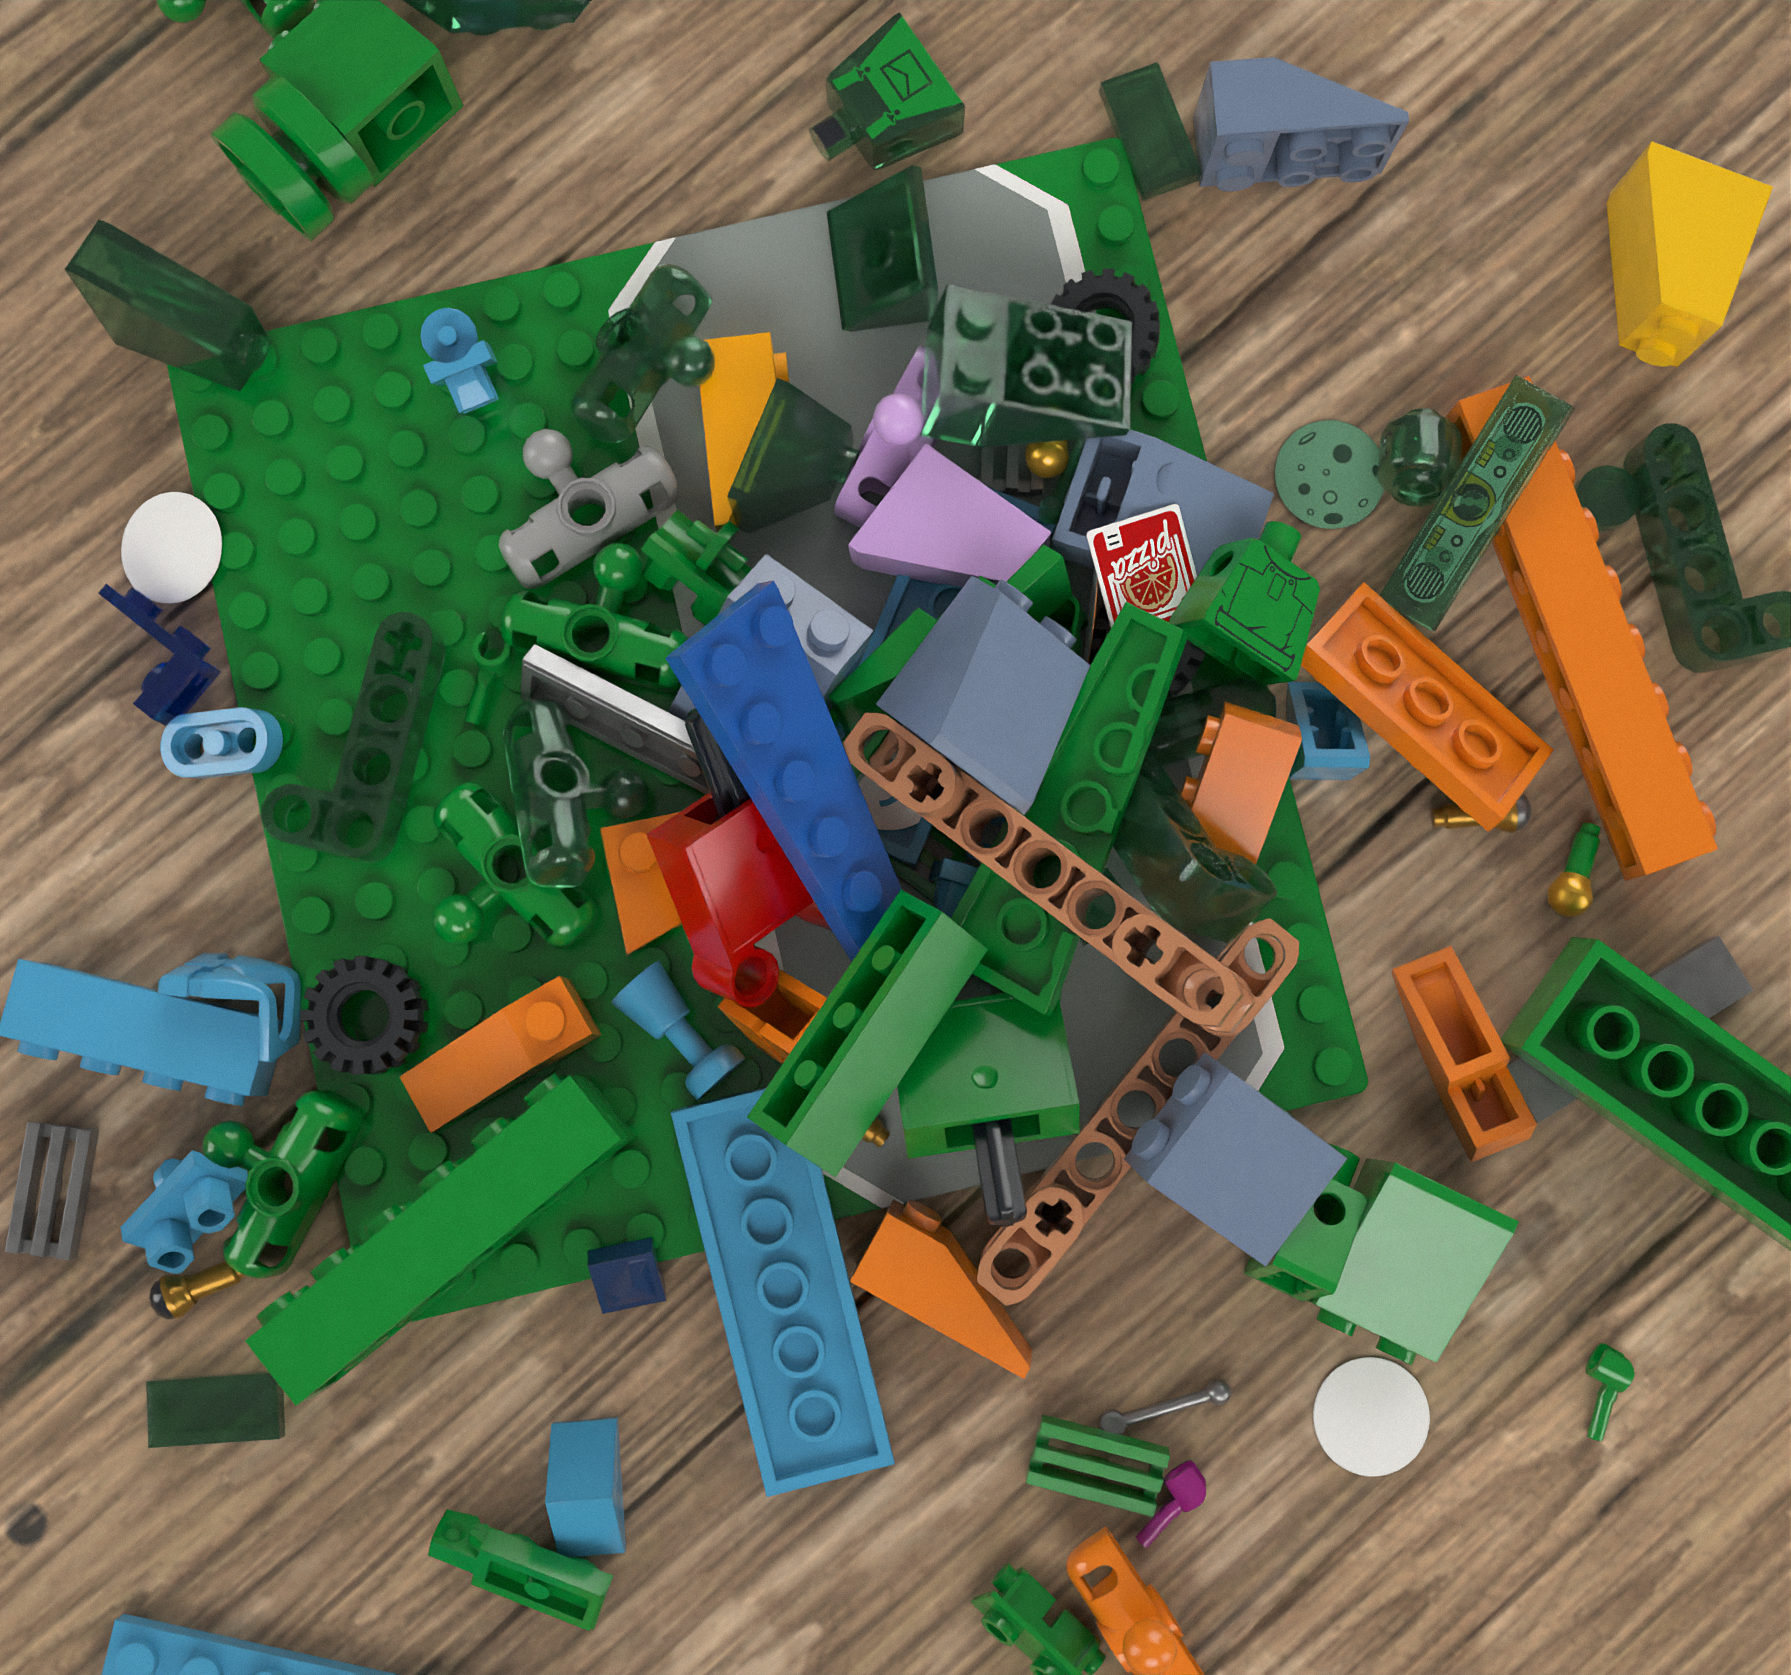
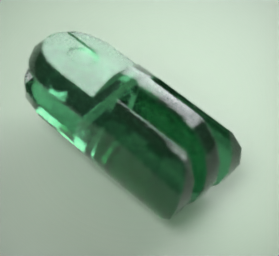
M1237 678L1165 699L1148 749L1152 750L1147 756L1150 769L1153 770L1202 755L1196 753L1195 750L1206 717L1210 715L1219 718L1225 701L1275 718L1277 707L1274 694L1266 684L1254 678Z

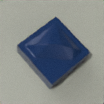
M652 1237L587 1251L588 1269L602 1314L666 1301V1285L660 1264L658 1263Z

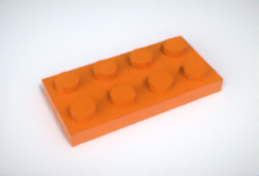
M1365 582L1358 587L1305 647L1301 666L1487 832L1492 830L1506 817L1554 751L1553 748Z

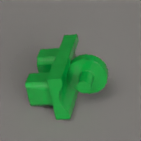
M679 510L675 511L667 522L647 539L641 551L648 555L642 572L643 577L659 590L671 591L679 582H682L698 595L690 608L693 617L703 625H707L718 616L727 597L752 569L746 565L749 559L730 545L740 530L737 526L728 521L716 534L699 519L694 523Z

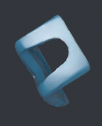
M203 953L168 972L158 980V994L163 996H199L201 998L259 1001V1060L261 1062L272 1063L300 1041L301 981L298 973L289 967L244 955H238L235 959H230L227 953ZM285 983L283 1026L280 1035L278 1033L276 998L273 991L265 984Z

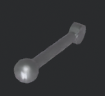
M1214 1379L1209 1382L1206 1389L1122 1414L1118 1410L1110 1409L1101 1415L1099 1420L1101 1430L1122 1435L1126 1426L1199 1404L1211 1402L1212 1404L1223 1405L1231 1397V1387L1225 1380Z

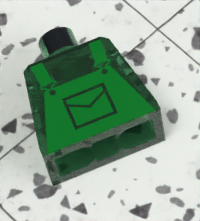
M899 12L830 72L826 78L827 103L833 113L809 128L814 144L827 161L832 160L856 145L870 167L874 170H880L962 134L964 130L965 105Z

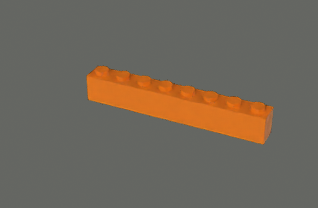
M1530 376L1459 400L1443 420L1466 476L1500 420L1511 407L1517 404L1529 403L1537 406L1546 418V429L1543 437L1509 489L1499 519L1493 526L1487 529V532L1623 878L1627 881L1718 850L1714 840L1716 823L1707 804L1698 800L1690 780L1693 772L1690 756L1680 742H1675L1667 722L1669 706L1666 696L1657 683L1651 682L1643 662L1645 657L1643 638L1635 625L1628 624L1620 604L1622 589L1619 578L1611 566H1605L1596 544L1599 538L1597 523L1591 511L1586 507L1582 508L1573 486L1575 483V469L1572 460L1565 450H1559L1551 431L1552 412L1550 405L1541 392L1536 393Z

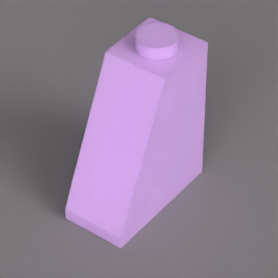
M925 443L848 544L851 561L861 569L895 576L899 574L909 576L914 580L963 588L971 576L977 579L982 576L995 585L1001 579L1007 581L1043 544L1050 548L1051 532Z

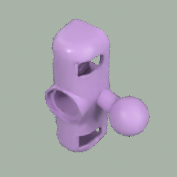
M922 346L917 348L894 393L882 398L875 408L873 419L859 448L860 456L836 500L834 515L861 528L877 508L864 500L861 495L866 492H874L885 497L925 443L932 448L935 447L940 435L939 430L963 385L961 373L953 363ZM931 385L946 391L942 401H940L932 394L923 390L921 386Z

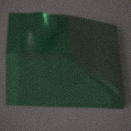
M777 378L727 496L736 526L746 533H752L829 501L837 483L845 484L860 454L858 449L853 448L852 425L791 383Z

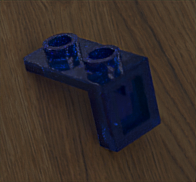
M106 583L98 594L174 653L168 662L156 665L146 675L141 684L142 693L133 703L152 720L167 726L175 717L187 714L221 671L204 658L211 648L182 625H179L174 633H172L156 620L163 610L133 586L124 595Z

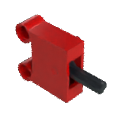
M695 708L688 713L685 727L710 792L646 835L693 950L692 971L694 979L700 987L744 1007H756L765 1003L773 994L778 984L779 967L772 953L754 944L794 915L811 924L830 931L832 930Z

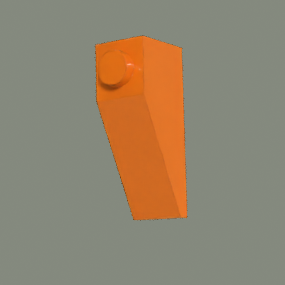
M558 976L499 1010L401 1075L400 1079L430 1133H434L600 1037L602 1034L572 981Z
M893 1199L860 1258L850 1282L1024 1379L1031 1367L1032 1348L998 1299L977 1282L978 1270L950 1230L940 1225L942 1222L940 1215L919 1202L909 1200L905 1206Z

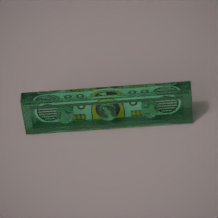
M1515 375L1379 596L1394 609L1427 629L1436 631L1575 408Z

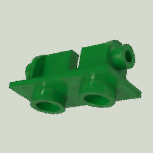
M1006 1563L991 1581L999 1591L997 1593L991 1591L975 1596L970 1601L984 1614L981 1623L994 1638L1006 1646L1011 1647L1015 1644L1033 1661L1030 1665V1670L1034 1675H1083L1082 1671L1087 1675H1092L1106 1659V1654L1099 1649L1101 1640L1093 1635L1067 1609L1061 1610L1050 1626L1042 1620L1056 1599L1023 1567L1016 1570L1011 1564Z

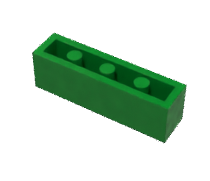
M900 890L747 1118L836 1178L988 949L944 912Z

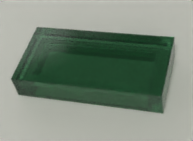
M1156 62L1101 82L1099 88L1100 96L1115 134L1120 139L1130 163L1134 182L1141 200L1144 201L1199 181L1202 171L1159 63Z
M269 1371L154 1378L146 1381L148 1448L274 1440L285 1436L284 1391Z

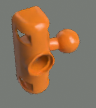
M1107 1526L1084 1540L1071 1551L1066 1562V1572L1097 1619V1626L1110 1649L1128 1673L1131 1672L1133 1675H1205L1181 1638L1184 1634L1166 1603L1151 1583L1147 1586L1145 1585ZM1102 1565L1112 1567V1571L1092 1588L1083 1577V1575Z

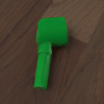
M486 632L477 635L472 644L473 656L479 670L464 721L475 725L480 724L491 687L494 686L496 677L507 674L514 664L512 649L506 642L500 657L493 660L483 658L489 643Z
M1599 1343L1594 1348L1585 1370L1587 1375L1602 1383L1597 1393L1598 1397L1587 1432V1437L1601 1442L1604 1439L1618 1392H1624L1633 1382L1635 1375L1634 1367L1630 1360L1625 1358L1623 1353L1605 1343Z

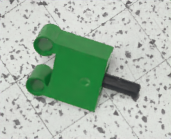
M1062 989L1051 1016L1040 1013L1007 993L953 1001L897 1085L908 1159L975 1149L986 1219L991 1225H1001L1002 1227L1014 1226V1223L1024 1220L1027 1214L1015 1143L1080 1134V1103L1060 1004Z

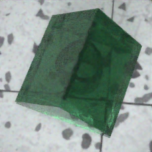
M911 165L826 212L842 330L853 332L938 320V283L922 168Z

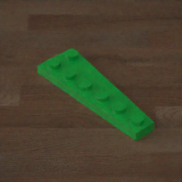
M1125 602L1090 665L1033 804L1023 815L1101 874H1103L1188 638L1183 629L1128 602ZM1006 819L990 848L1000 845L1005 840L1008 833ZM1048 856L1037 863L1033 874L1037 888H1047L1058 880L1062 866L1058 856ZM981 863L951 917L953 921L988 949L972 974L1040 1013L1051 1016L1080 936L984 863ZM1093 901L1090 902V904H1089V906H1088V908H1087V910H1086V920H1087V917H1088V914H1089V911H1090V909H1091V906H1092Z

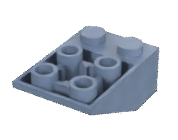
M1275 57L1210 62L1193 116L1200 187L1217 186L1219 190L1232 192L1249 188L1254 183L1278 181L1284 187H1298L1311 183L1315 178L1340 177L1341 181L1348 183L1366 181L1373 178L1376 174L1382 173L1409 123V114L1400 108Z
M1093 419L1052 539L1053 550L1062 555L1064 560L1094 569L1095 566L1086 536L1088 531L1172 504H1178L1198 576L1214 550L1220 545L1250 537L1259 539L1274 493L1158 438Z

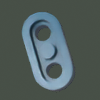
M238 707L179 715L168 723L161 737L160 751L166 767L179 777L206 779L252 774L266 771L274 765L282 750L283 735L275 717L260 709ZM255 734H256V745H255V748H254V746H253V738H254V736H255ZM202 741H203V748H204V750H205L204 753H203V755L201 754V751H200V746H201V742H202Z

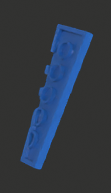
M774 580L762 582L755 585L665 659L852 962L902 888L799 640L792 616L788 612Z

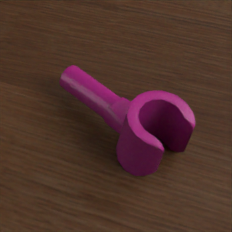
M1192 1460L1181 1463L1163 1478L1164 1484L1173 1497L1163 1504L1161 1509L1135 1536L1138 1542L1145 1548L1152 1544L1174 1518H1177L1182 1512H1189L1199 1507L1204 1502L1206 1497V1480Z

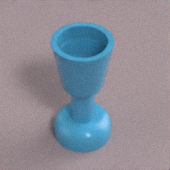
M660 961L653 963L636 976L611 1002L612 1005L655 1039L666 1036L694 1068L687 1075L685 1084L687 1090L697 1101L722 1082L746 1058L734 1045L722 1044L713 1050L685 1019L690 1009Z

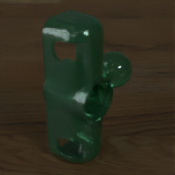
M673 264L657 266L649 274L629 308L616 312L600 328L596 338V346L600 354L570 402L573 417L594 439L611 443L625 441L637 427L661 386L668 382L670 378L684 387L694 388L704 384L712 377L716 366L714 351L708 342L693 336L712 304V297L691 273ZM681 295H692L695 297V307L689 315H684L672 304ZM619 388H622L632 401L630 413L623 418L608 407Z
M533 699L519 705L512 712L502 735L525 871L531 882L537 886L576 887L583 883L591 871L595 860V852L592 847L587 846L590 834L587 809L603 808L605 812L614 818H632L637 816L648 803L649 789L644 778L634 770L629 769L611 771L601 783H589L588 769L585 763L576 755L573 738L570 734L566 733L570 718L565 708L553 700ZM514 726L533 728V732L519 738L515 744L513 743L512 731ZM539 830L547 832V835H552L553 846L540 851L533 857L532 839L534 834Z

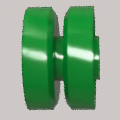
M275 73L252 95L256 113L273 135L270 136L246 115L233 112L211 133V138L237 169L236 172L257 197L276 215H281L296 231L312 242L335 219L331 204L316 186L315 182L317 181L339 201L352 204L374 184L375 179L356 151L327 118L284 77Z

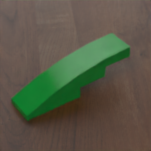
M1044 544L1006 581L1033 602L1026 613L1039 624L1045 616L1049 617L1073 595L1063 556ZM982 576L978 578L984 583L995 588L996 585L987 580L986 578ZM918 607L828 696L846 734L849 735L865 713L885 714L895 720L878 707L876 703L940 617L935 619Z

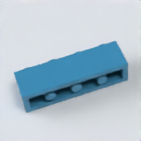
M18 959L0 1021V1036L19 1040L17 1049L19 1053L48 1060H57L59 1051H65L82 1056L79 1067L110 1075H119L121 1066L145 1071L142 1082L145 1084L181 1091L183 1082L188 1081L207 1086L205 1098L232 1105L243 1106L246 1096H268L277 1059L272 1063L259 1060V1014L189 997L159 995L158 990L38 961ZM278 1019V1033L280 1035L283 1020Z

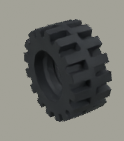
M1103 268V274L1094 276L1092 270L1081 273L1082 280L1075 283L1073 279H1070L1063 285V293L1061 295L1056 294L1051 303V312L1047 317V339L1052 360L1056 368H1061L1064 372V378L1072 384L1075 381L1082 383V389L1093 392L1094 386L1103 387V392L1114 391V386L1118 384H1123L1124 388L1134 383L1135 377L1139 373L1142 376L1150 368V361L1156 356L1160 336L1159 311L1156 301L1152 302L1150 291L1144 284L1136 285L1135 277L1124 272L1122 278L1114 276V269ZM1107 308L1118 311L1125 316L1130 325V334L1126 343L1120 349L1104 354L1091 352L1084 348L1076 333L1080 320L1086 314L1098 309Z

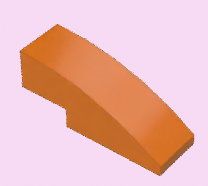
M1452 946L1392 969L1391 974L1419 1050L1470 1163L1529 1140L1537 1123L1507 1067L1510 1057Z

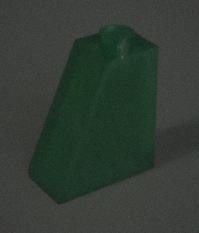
M98 219L64 269L116 345L241 392L252 373L257 371L266 359L268 348L272 342L250 305L110 223Z

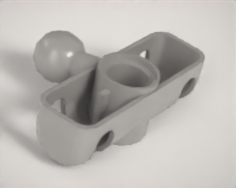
M553 429L536 431L525 441L522 455L526 468L533 475L542 479H549L559 497L529 515L528 521L521 527L513 531L508 529L504 531L499 539V549L505 562L523 587L528 589L540 588L599 552L604 546L615 542L671 507L676 502L679 494L676 477L666 459L657 449L643 446L638 448L635 455L622 464L615 462L591 478L578 479L570 466L573 460V449L569 440L562 433ZM661 482L667 496L659 505L647 510L640 494ZM586 504H595L605 510L603 518L591 526H582L572 520L575 511ZM553 550L558 558L559 565L548 574L538 576L531 562L548 551Z

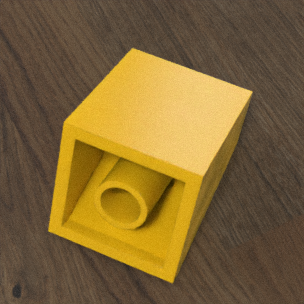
M1651 141L1610 192L1606 203L1619 346L1635 351L1636 356L1645 363L1661 367L1670 365L1678 367L1723 326L1773 186Z

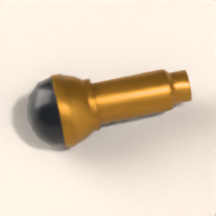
M226 1261L190 1276L187 1274L165 1275L154 1282L150 1289L149 1299L151 1308L158 1316L165 1319L181 1318L191 1310L193 1305L198 1303L199 1299L238 1284L241 1278L246 1276L235 1271Z

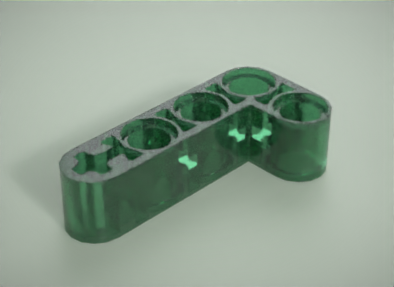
M1666 423L1654 428L1626 454L1623 468L1671 647L1677 661L1684 668L1696 673L1711 672L1767 659L1790 648L1791 592L1775 591L1743 599L1701 447L1695 434L1687 427L1677 423ZM1669 507L1675 508L1684 514L1687 520V531L1680 530L1671 523L1668 517ZM1686 567H1691L1701 574L1704 580L1703 592L1695 590L1688 584L1685 578ZM1764 613L1771 614L1777 619L1781 629L1779 638L1772 636L1766 630L1763 622ZM1703 626L1711 628L1717 633L1721 645L1719 653L1710 650L1705 645L1702 639Z
M398 612L388 616L380 623L375 633L333 793L295 784H285L275 788L266 796L261 807L263 826L272 837L300 849L358 863L372 864L383 860L392 852L397 841L445 661L446 648L442 638L422 617L412 612ZM416 636L423 643L420 651L415 649L409 650L407 655L404 656L399 651L401 644L412 643ZM396 672L405 677V673L408 672L415 679L413 683H409L407 680L391 673ZM395 694H406L408 704L405 714L397 721L391 723L383 722L381 708L385 700ZM388 755L391 761V771L388 777L382 783L368 785L365 779V768L368 762L376 756ZM307 801L311 809V819L304 829L291 833L286 823L287 814L295 804ZM370 816L374 824V834L371 840L365 846L353 848L348 839V831L351 824L360 817Z
M1148 747L1113 847L1147 902L1163 920L1180 930L1224 943H1231L1277 895V890L1266 873L1252 861L1215 846L1150 747Z

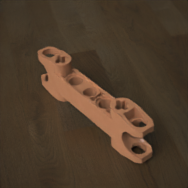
M865 713L843 742L850 763L906 807L918 813L1120 966L1125 973L1193 1023L1202 1025L1211 1031L1233 1033L1255 1004L1250 987L1239 975L889 716L880 713ZM889 730L883 743L869 758V764L863 753L866 739L875 731ZM899 750L896 758L890 763L892 755ZM1006 817L1008 833L1005 840L996 847L985 848L982 842V831L985 825L994 818ZM1058 856L1062 865L1058 880L1047 888H1037L1033 879L1037 863L1045 857ZM1111 895L1116 904V913L1113 920L1106 927L1091 929L1086 920V910L1090 902L1096 897ZM1154 943L1163 951L1161 959L1155 964L1152 959L1147 957V953ZM1221 978L1224 990L1220 1003L1213 1009L1201 1011L1197 1003V993L1201 985L1207 980Z
M1271 918L1258 921L1236 932L1215 958L1247 982L1255 1000L1253 1007L1233 1033H1219L1208 1030L1202 1025L1193 1023L1176 1010L1171 1014L1080 1127V1134H1075L1039 1180L1024 1194L1027 1208L1025 1219L1014 1223V1226L1002 1227L1000 1225L983 1247L978 1267L977 1282L1005 1306L1021 1302L1030 1296L1075 1242L1086 1222L1131 1168L1124 1158L1132 1149L1134 1136L1140 1127H1129L1120 1121L1117 1108L1121 1097L1127 1092L1134 1090L1148 1093L1154 1104V1114L1151 1119H1154L1172 1096L1173 1087L1178 1078L1177 1076L1166 1074L1161 1068L1159 1053L1163 1045L1169 1040L1183 1039L1194 1050V1064L1197 1063L1204 1052L1217 1060L1238 1033L1251 1023L1296 965L1299 955V941ZM1253 938H1260L1266 941L1273 952V962L1264 974L1251 970L1244 957L1245 947ZM1221 978L1207 980L1201 985L1197 993V1003L1201 1011H1207L1212 1008L1207 1005L1211 997L1215 995L1223 996L1224 986ZM1092 1142L1108 1146L1113 1154V1165L1109 1172L1098 1178H1089L1081 1174L1075 1164L1076 1155L1085 1144ZM1060 1202L1065 1210L1064 1217L1059 1222L1055 1218L1050 1223L1047 1222L1042 1215L1044 1204L1047 1203L1053 1206ZM1008 1248L1018 1249L1029 1258L1030 1266L1021 1275L1006 1276L995 1267L994 1258L996 1255Z

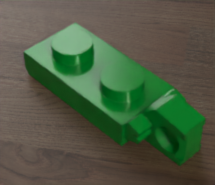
M449 1509L445 1511L432 1536L427 1555L472 1573L471 1585L587 1631H590V1629L594 1630L614 1576L599 1570L588 1560L578 1557L568 1558L538 1546L527 1536L518 1533L507 1534L495 1528H489L488 1524H481L477 1516Z

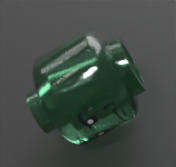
M1426 408L1411 410L1391 420L1382 430L1380 439L1377 479L1382 488L1391 494L1397 502L1413 507L1432 505L1438 502L1441 497L1449 494L1457 486L1460 475L1463 437L1457 425L1446 417L1441 416L1438 412Z

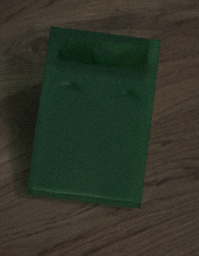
M947 284L927 327L922 399L924 424L920 436L978 447H993L1127 435L1130 430L1132 322Z

